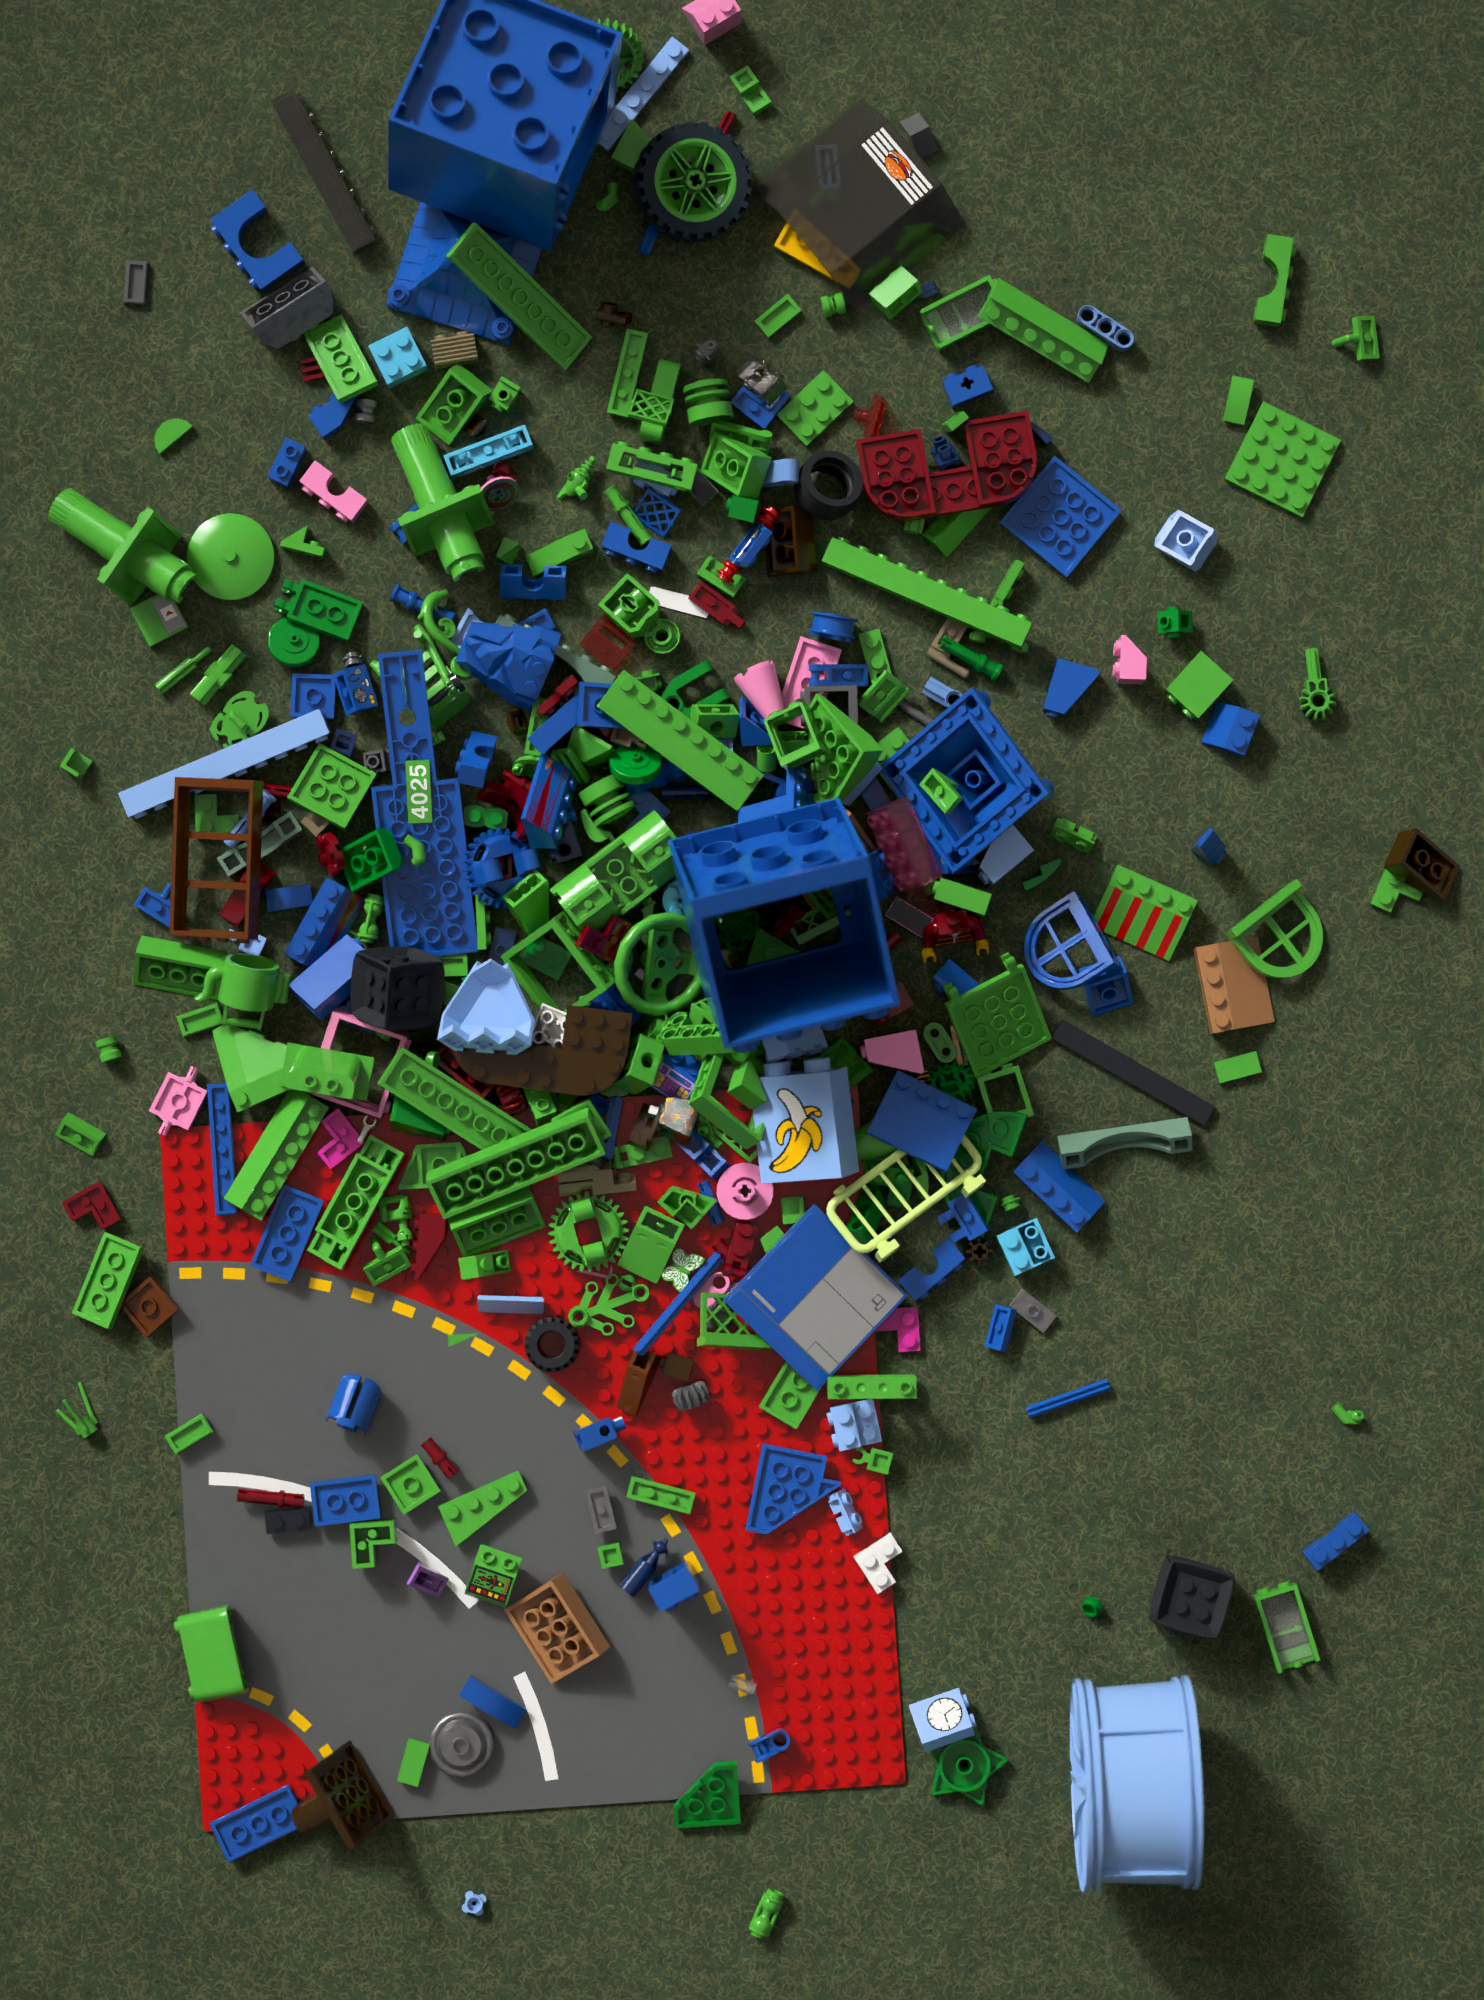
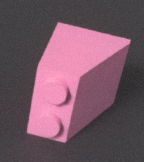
M695 0L682 8L704 46L741 24V9L735 0Z
M916 1030L866 1039L863 1041V1045H860L862 1059L866 1058L867 1063L917 1075L925 1073Z

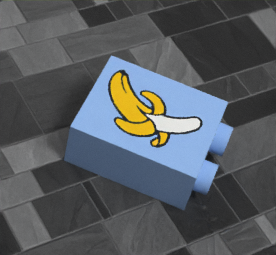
M830 1057L803 1060L804 1070L791 1071L789 1060L763 1064L764 1074L758 1076L768 1101L752 1109L754 1127L757 1128L762 1122L765 1125L764 1138L757 1145L761 1184L842 1178L859 1172L847 1067L831 1068Z

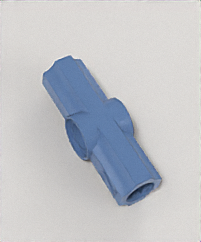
M933 677L929 678L921 692L946 709L951 706L948 703L949 697L957 696L960 698L963 695L961 692L951 689Z

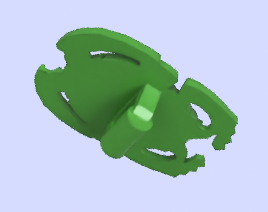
M240 692L234 695L224 707L223 712L227 714L224 716L222 713H219L209 730L215 740H219L217 734L226 735L230 746L234 745L231 743L233 740L239 738L243 740L248 739V733L253 737L266 724L269 717L267 705L265 703L256 704L253 692ZM246 698V700L244 701H238L232 704V702H234L237 699ZM259 712H262V720L259 727H257L260 719ZM220 720H222V730L219 732L217 729V724ZM223 744V748H227L229 745Z

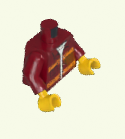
M966 910L937 914L933 921L925 926L923 930V946L925 948L921 954L924 963H926V959L932 956L934 963L936 962V955L933 947L976 940V954L980 956V949H986L987 954H989V944L984 939L985 934L980 919L969 916Z

